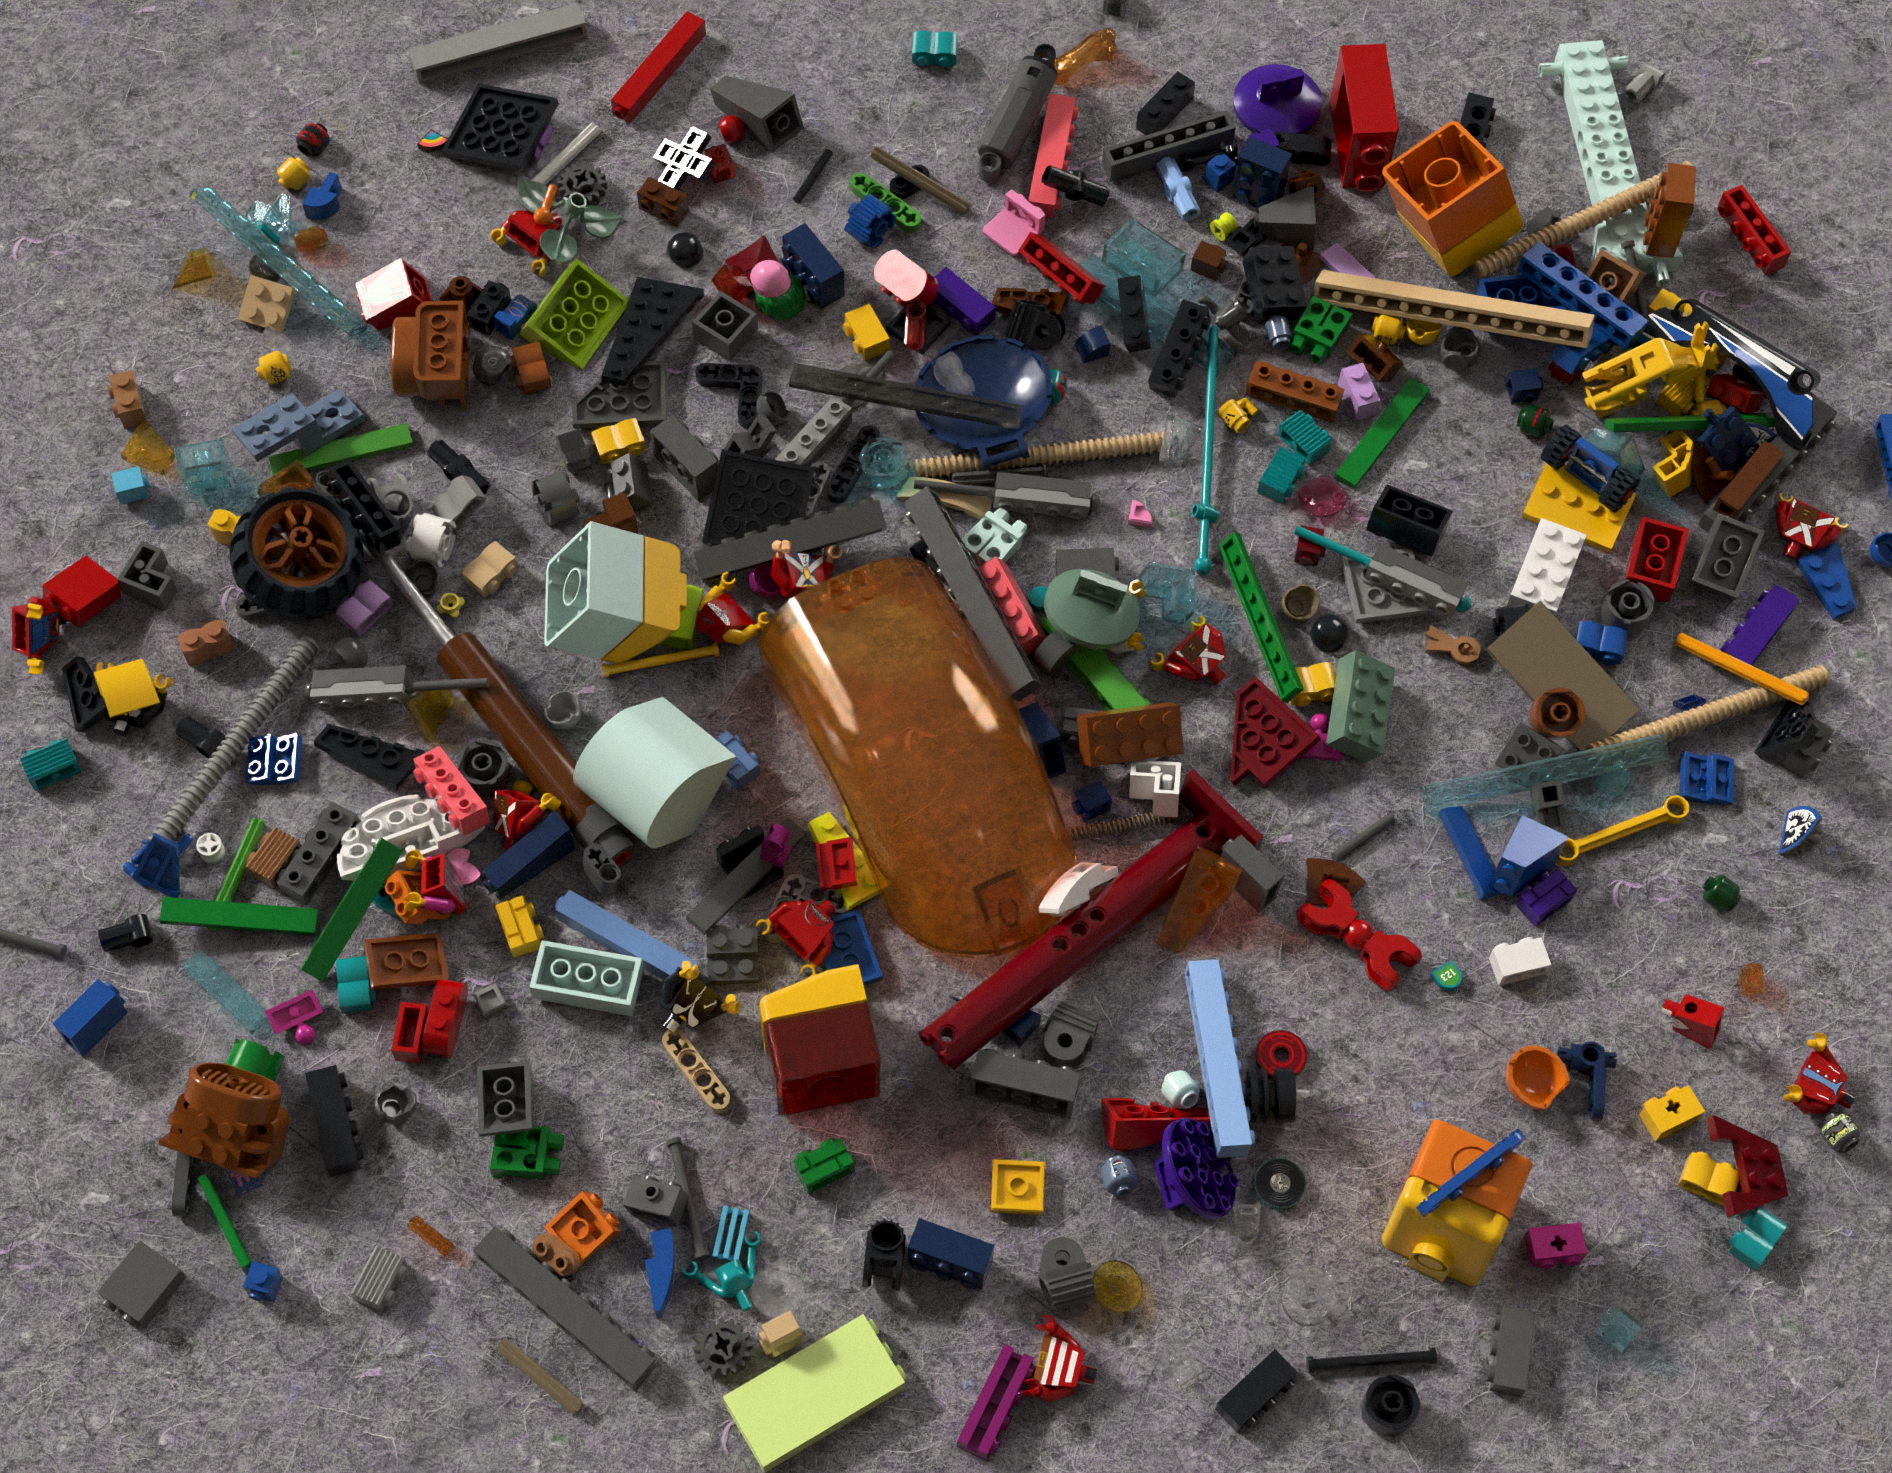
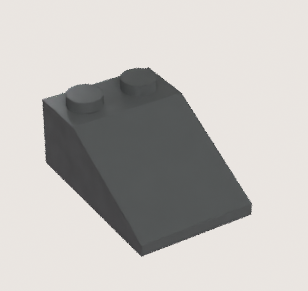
M521 1061L478 1066L479 1137L533 1131L534 1078L530 1062Z

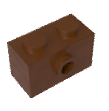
M1360 334L1347 351L1359 364L1364 363L1366 370L1379 382H1390L1404 365L1391 352L1392 348L1387 343L1379 341L1372 334Z

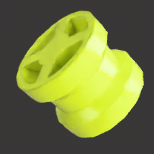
M1228 212L1223 213L1219 220L1215 219L1210 223L1212 233L1220 241L1226 240L1229 234H1232L1238 228L1237 221Z

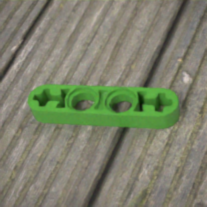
M856 173L851 177L850 188L853 194L861 200H864L868 194H882L883 198L880 201L889 207L895 205L900 208L898 212H892L897 216L894 222L895 225L908 233H914L920 229L921 216L915 209L867 174Z

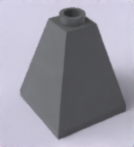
M1314 186L1304 188L1259 207V213H1254V227H1259V233L1297 247L1299 243H1306L1307 249L1313 250L1316 228Z

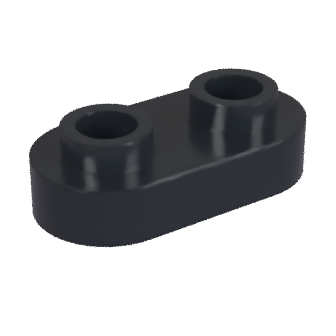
M912 166V168L930 178L929 170L925 166ZM900 175L894 177L889 184V191L901 200L908 198L921 189Z

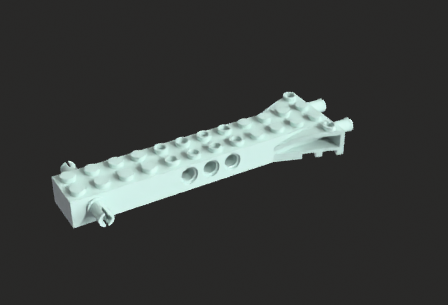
M1603 40L1559 44L1555 62L1540 63L1538 68L1540 78L1559 76L1592 205H1597L1598 202H1603L1604 199H1609L1612 195L1615 196V194L1621 193L1629 187H1634L1635 184H1640V178L1611 74L1613 70H1627L1629 64L1628 57L1625 55L1608 58ZM1646 202L1640 203L1639 206H1634V208L1628 209V211L1622 212L1620 215H1616L1614 218H1610L1595 226L1591 265L1601 249L1607 250L1627 262L1625 251L1621 249V243L1634 240L1635 246L1633 248L1638 269L1646 274L1653 273L1657 287H1661V281L1663 287L1670 284L1671 280L1668 272L1678 270L1683 255L1678 247L1673 258L1646 255V245H1643L1644 232L1647 231V227L1644 226L1645 214L1649 213ZM1609 278L1611 285L1615 284L1614 278Z

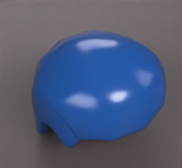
M1885 532L1875 536L1869 550L1871 559L1878 566L1892 568V533Z

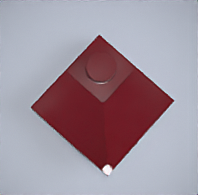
M765 235L761 236L746 249L725 260L726 267L746 298L755 295L750 278L751 271L755 265L764 260L779 262Z

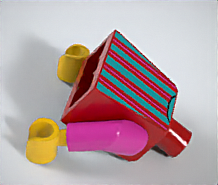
M411 850L405 857L404 865L410 869H415L419 863L422 864L421 895L424 898L417 892L409 893L403 899V901L408 902L404 909L408 912H413L418 906H423V909L435 910L440 915L451 912L454 915L463 913L466 909V904L464 903V884L447 855L442 853L434 857L426 856L424 858L418 850Z

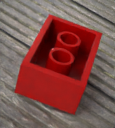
M1642 516L1635 533L1624 580H1630L1629 582L1643 583L1650 589L1654 599L1668 603L1675 589L1689 529Z

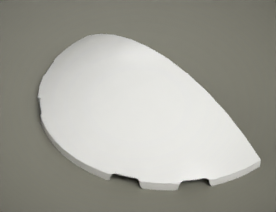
M420 795L394 798L378 804L363 813L361 821L354 828L349 827L341 839L342 848L340 854H337L339 874L342 880L354 881L380 837L403 850V853L387 878H389L397 870L417 871L422 869V864L420 863L415 869H410L404 865L405 857L411 850H418L424 858L426 856L434 857L442 853L448 855L451 850L462 848L485 829V826L463 836L458 828L454 829L451 826L447 813H441L436 799H422Z

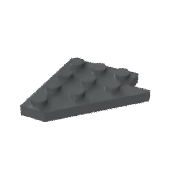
M665 360L643 361L640 364V369L625 386L604 383L601 379L598 380L572 404L573 429L614 426L621 421L636 418L639 426L659 425L666 420Z

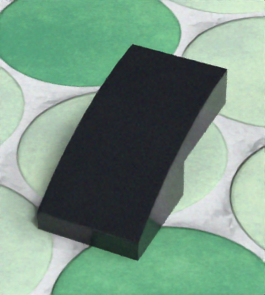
M1253 217L1243 228L1239 226L1225 240V243L1243 256L1248 253L1250 247L1258 246L1268 236L1259 233V227H1254Z

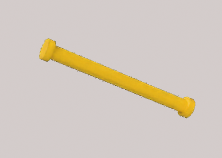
M714 642L711 646L611 665L604 663L602 667L604 677L608 678L611 674L711 655L718 657L720 655L718 644Z

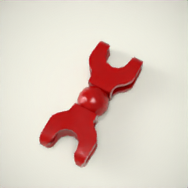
M1325 880L1320 885L1319 895L1328 905V908L1319 909L1310 903H1305L1296 910L1297 920L1315 935H1332L1337 940L1343 936L1344 943L1354 951H1361L1359 957L1366 964L1368 978L1381 989L1387 992L1393 991L1398 986L1399 976L1390 966L1389 962L1398 961L1407 967H1413L1422 958L1420 949L1403 935H1386L1380 930L1374 933V928L1369 922L1363 919H1356L1359 913L1351 905L1352 900L1349 892L1334 880Z

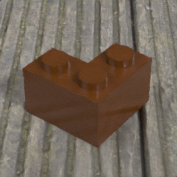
M625 492L602 500L604 513L582 521L583 528L592 521L638 534L636 515Z

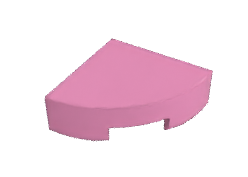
M1132 500L1128 524L1151 528V514L1142 503Z

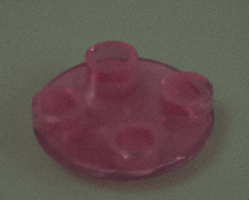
M1321 475L1319 478L1306 482L1299 491L1300 505L1307 513L1316 517L1326 518L1334 516L1344 508L1347 497L1344 489L1328 475Z

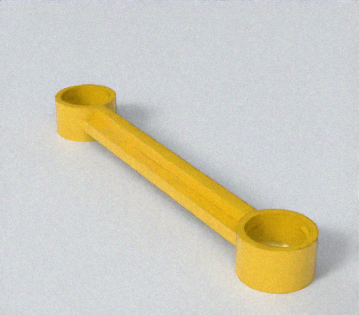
M1670 796L1665 801L1663 807L1577 840L1568 838L1564 846L1569 847L1573 851V857L1564 858L1559 856L1556 864L1570 866L1575 862L1579 854L1665 821L1671 824H1679L1687 816L1689 804L1681 796ZM1669 804L1680 806L1683 810V815L1671 814L1667 806Z

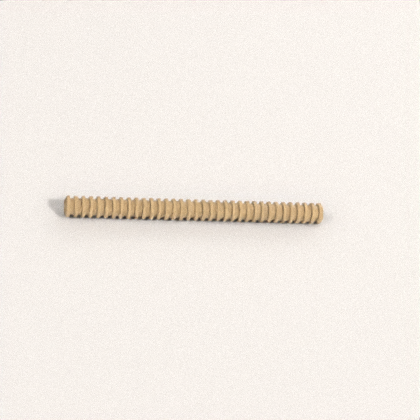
M1689 161L1682 163L1683 165L1693 166ZM1660 173L1652 178H1648L1646 181L1640 182V184H1635L1634 187H1629L1627 190L1615 194V196H1610L1609 199H1604L1603 202H1598L1597 205L1593 204L1591 208L1587 207L1585 210L1579 211V213L1554 223V225H1549L1548 228H1543L1542 231H1537L1535 234L1529 235V237L1526 236L1523 240L1520 239L1517 243H1512L1511 246L1507 245L1504 249L1501 248L1498 252H1493L1492 255L1488 254L1486 258L1482 257L1480 261H1474L1473 268L1476 275L1480 279L1486 278V276L1490 277L1492 274L1503 271L1505 267L1509 268L1511 264L1515 265L1517 261L1520 262L1522 256L1539 241L1546 247H1553L1554 244H1559L1567 238L1570 239L1573 235L1576 236L1579 232L1582 233L1585 229H1590L1591 226L1595 227L1597 224L1603 223V221H1607L1616 215H1620L1622 212L1628 211V209L1634 208V206H1639L1640 203H1645L1646 200H1651L1654 197L1656 185L1660 186Z
M1161 431V434L1154 432L1153 435L1151 433L1146 435L1141 433L1139 436L1133 434L1132 437L1125 435V438L1118 436V439L1111 437L1108 440L1106 437L1103 440L1097 438L1096 441L1089 439V442L1082 440L1081 443L1075 441L1074 444L1067 442L1064 445L1062 442L1060 445L1053 443V446L1046 444L1045 447H1042V445H1039L1038 448L1031 446L1028 449L1030 457L1025 459L1020 457L992 465L991 469L987 470L1008 469L1009 467L1014 469L1017 466L1018 468L1023 466L1028 468L1030 465L1037 467V464H1040V466L1043 463L1051 465L1053 462L1059 464L1061 461L1065 464L1066 461L1073 463V460L1080 462L1081 459L1087 461L1088 458L1095 460L1097 457L1099 460L1102 457L1109 459L1110 456L1116 458L1117 455L1123 457L1124 454L1131 456L1132 453L1134 455H1138V453L1144 455L1146 452L1152 454L1153 451L1159 453L1160 450L1167 452L1168 437L1165 431ZM1002 449V452L995 450L994 453L988 451L987 455L989 457L1006 452V449ZM973 452V455L966 453V456L959 454L958 457L951 455L950 458L948 456H944V458L938 456L936 459L930 457L929 460L922 458V461L915 459L914 462L915 477L928 478L931 476V478H935V476H939L941 478L942 475L949 477L950 474L955 472L985 471L976 452Z
M1818 665L1816 668L1812 667L1809 670L1786 676L1781 680L1808 692L1816 688L1819 689L1822 686H1827L1830 677L1826 668ZM1759 685L1756 688L1739 692L1736 695L1718 699L1716 702L1712 701L1709 704L1692 708L1689 711L1671 715L1669 718L1665 717L1662 720H1656L1655 723L1650 722L1648 725L1636 727L1635 730L1630 729L1628 732L1624 731L1621 734L1609 736L1607 739L1603 738L1601 741H1595L1594 744L1589 743L1586 747V753L1593 764H1598L1599 762H1605L1606 759L1611 760L1613 757H1619L1620 754L1625 755L1627 752L1631 753L1634 750L1646 748L1647 745L1652 746L1654 743H1660L1675 736L1687 734L1688 731L1693 732L1695 729L1698 730L1702 727L1713 725L1715 722L1719 723L1722 720L1734 718L1735 715L1739 716L1742 713L1745 714L1749 711L1760 709L1762 706L1766 707L1769 704L1786 700L1787 698Z

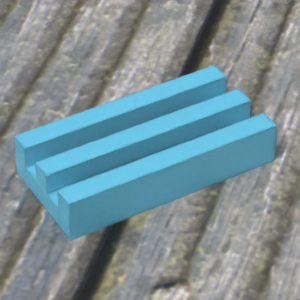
M723 1205L712 1255L713 1259L727 1262L736 1259L740 1260L750 1215L749 1210L744 1209L743 1211L735 1207L732 1209L729 1206ZM732 1215L724 1254H721L720 1249L727 1217ZM739 1216L742 1217L735 1253L734 1256H731L729 1254Z

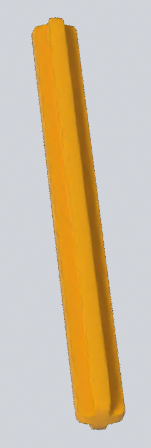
M1680 633L1676 638V646L1793 702L1804 705L1808 700L1809 693L1691 636Z

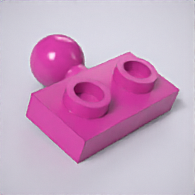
M1322 713L1315 714L1310 720V726L1320 736L1321 740L1301 758L1342 762L1343 753L1326 745L1328 734H1324V732L1329 728V718Z
M313 989L264 1012L275 1035L295 1026L294 1036L297 1043L309 1045L315 1039V1031L311 1026L306 1025L304 1021L323 1013V1010Z

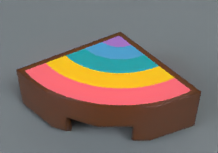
M431 129L417 143L418 149L428 152L438 148L442 150L448 139Z

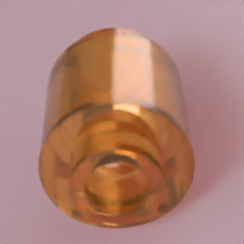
M319 225L297 231L298 234L293 235L298 253L303 251L308 253L326 247L325 242L328 241L325 229H320Z

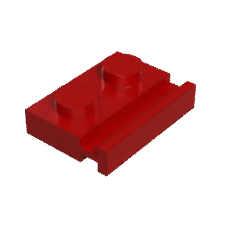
M852 838L830 840L823 844L815 843L821 891L824 892L826 891L825 889L831 888L836 890L858 886Z

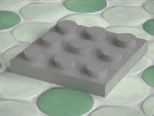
M1411 548L1395 550L1415 559L1413 549ZM1367 553L1364 555L1373 558L1375 553ZM1342 557V568L1356 624L1427 614L1426 605L1417 604L1413 599L1395 594L1391 589L1382 585L1373 584L1369 579L1365 578L1368 568L1347 557Z

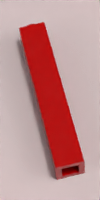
M688 11L684 13L611 99L612 113L617 118L631 123L704 38L706 35L704 19Z

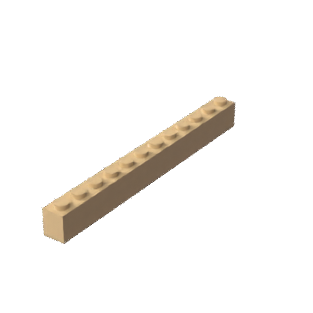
M1322 270L1315 281L1314 296L1333 306L1587 348L1593 333L1595 318L1593 314Z

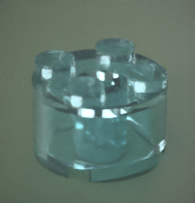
M892 437L876 438L875 442L867 443L861 450L859 460L868 487L880 492L900 491L911 473L908 456L901 442Z

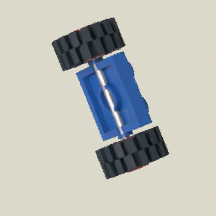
M1566 424L1556 431V434L1547 442V446L1543 449V453H1541L1540 458L1555 470L1560 469V467L1564 466L1565 462H1568L1565 470L1600 495L1598 501L1614 513L1627 503V500L1632 497L1641 481L1637 475L1626 467L1616 472L1619 466L1618 463L1597 449L1592 443L1582 438L1581 434Z

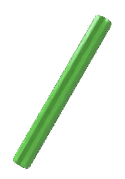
M258 818L251 820L216 901L232 902L246 871L247 858L254 852L265 828L263 820ZM206 927L208 930L213 932H217L220 929Z

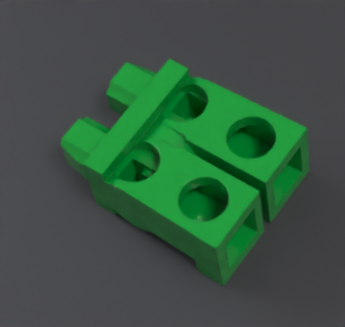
M1312 296L1298 325L1294 329L1291 351L1299 355L1306 348L1312 351L1310 359L1321 364L1325 358H1330L1344 332L1348 330L1353 313L1335 305L1330 311V303ZM1314 305L1321 306L1324 311L1314 307ZM1338 314L1343 316L1344 320L1336 317L1335 315Z
M534 1125L533 1131L495 1135V1146H493L490 1165L492 1177L517 1176L544 1180L545 1175H559L561 1160L560 1158L548 1157L549 1150H563L564 1135L550 1132V1127Z

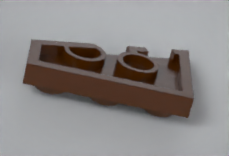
M997 288L992 304L996 306V312L1010 315L1016 299L1031 300L1047 305V308L1061 315L1069 292H1065L1062 289L1061 292H1049V289H1040V292H1028L1025 288Z

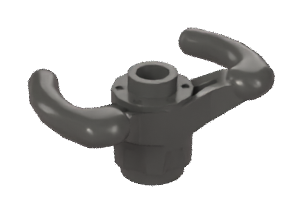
M1201 295L1198 298V302L1206 305L1210 312L1216 316L1214 320L1216 325L1222 331L1226 329L1230 332V334L1224 335L1225 342L1233 349L1242 351L1244 344L1240 339L1239 323L1248 314L1245 306L1238 299L1231 300L1225 306L1217 305L1208 296Z

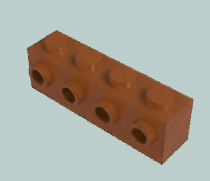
M1256 360L1247 382L1245 395L1298 412L1302 410L1303 413L1309 414L1312 417L1334 423L1345 389L1336 384H1328L1314 377H1306L1292 370L1278 368L1270 363Z

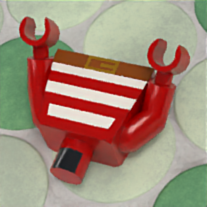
M1041 1315V1318L1046 1321V1326L1037 1324L1036 1328L1040 1332L1048 1331V1335L1044 1334L1034 1378L1023 1381V1383L1029 1385L1030 1390L1022 1391V1395L1024 1397L1034 1395L1036 1398L1054 1402L1074 1394L1078 1381L1094 1384L1098 1368L1082 1365L1085 1351L1081 1349L1080 1344L1066 1330L1056 1324L1053 1316Z

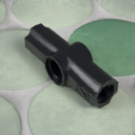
M1049 165L1045 168L1042 175L1041 183L1065 192V197L1072 201L1083 199L1103 206L1109 197L1110 189L1086 179L1085 173L1081 171L1067 172Z
M436 440L430 445L427 451L428 457L442 468L443 473L450 481L461 475L471 477L483 494L487 493L490 483L474 469L473 464L465 455H458L443 440Z

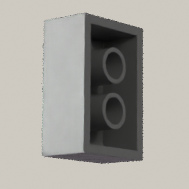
M671 415L650 430L654 456L697 501L713 491L719 460L712 451L708 452L704 448L698 436H693L689 432L688 427L682 420L678 421Z

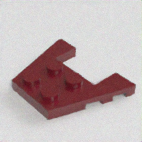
M1711 1116L1706 1119L1711 1141L1731 1143L1733 1146L1742 1192L1728 1191L1722 1194L1727 1217H1733L1788 1196L1778 1145L1718 1116Z

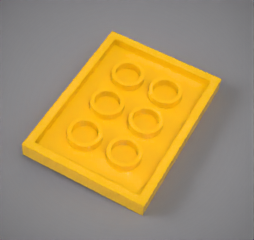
M1546 463L1523 511L1522 517L1537 524L1543 518L1586 534L1585 544L1610 554L1636 497V493H1633L1632 497L1627 500V503L1614 513L1598 501L1600 495L1565 470L1567 465L1564 464L1563 467L1555 470Z

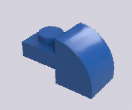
M329 172L320 189L311 187L302 204L306 218L322 220L338 212L340 209L338 197L342 191L338 174Z

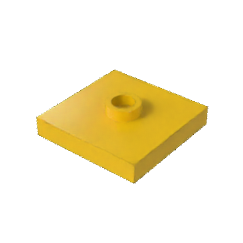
M993 1159L991 1213L1043 1215L1045 1162Z

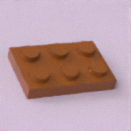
M440 932L364 940L363 945L372 990L437 984L439 979L449 980Z

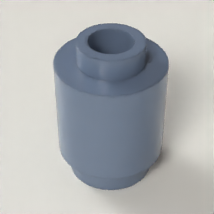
M1281 315L1270 317L1265 323L1270 345L1276 351L1288 349L1291 346L1292 335L1287 318Z

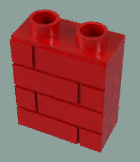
M1386 44L1342 45L1340 47L1330 97V108L1342 188H1356L1361 192H1371L1384 187L1386 184L1382 170L1392 160L1399 131Z

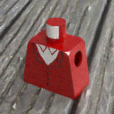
M1684 995L1680 1004L1666 999L1661 1013L1674 1018L1673 1030L1711 1049L1721 1029L1724 1007L1691 995Z

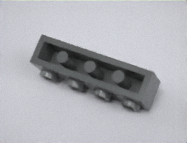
M331 802L327 808L321 811L318 818L319 821L314 828L307 832L305 842L300 849L297 848L294 851L291 863L280 872L277 879L281 893L306 906L336 863L337 854H340L342 848L341 839L349 827L354 828L360 822L356 813L334 802Z

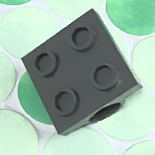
M1520 722L1495 762V765L1532 787L1535 784L1542 783L1549 775L1564 748Z

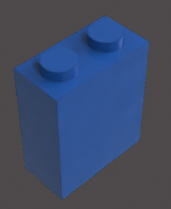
M97 979L53 1023L63 1040L82 1057L128 1013L123 1005L125 1000L119 995L118 989L110 982L105 985L101 980Z

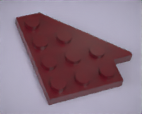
M1255 676L1237 691L1230 774V781L1234 787L1248 774H1252L1267 788L1321 740L1320 736Z

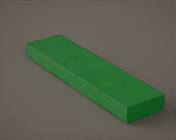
M204 1174L197 1179L241 1269L247 1275L252 1262L212 1180L208 1175Z

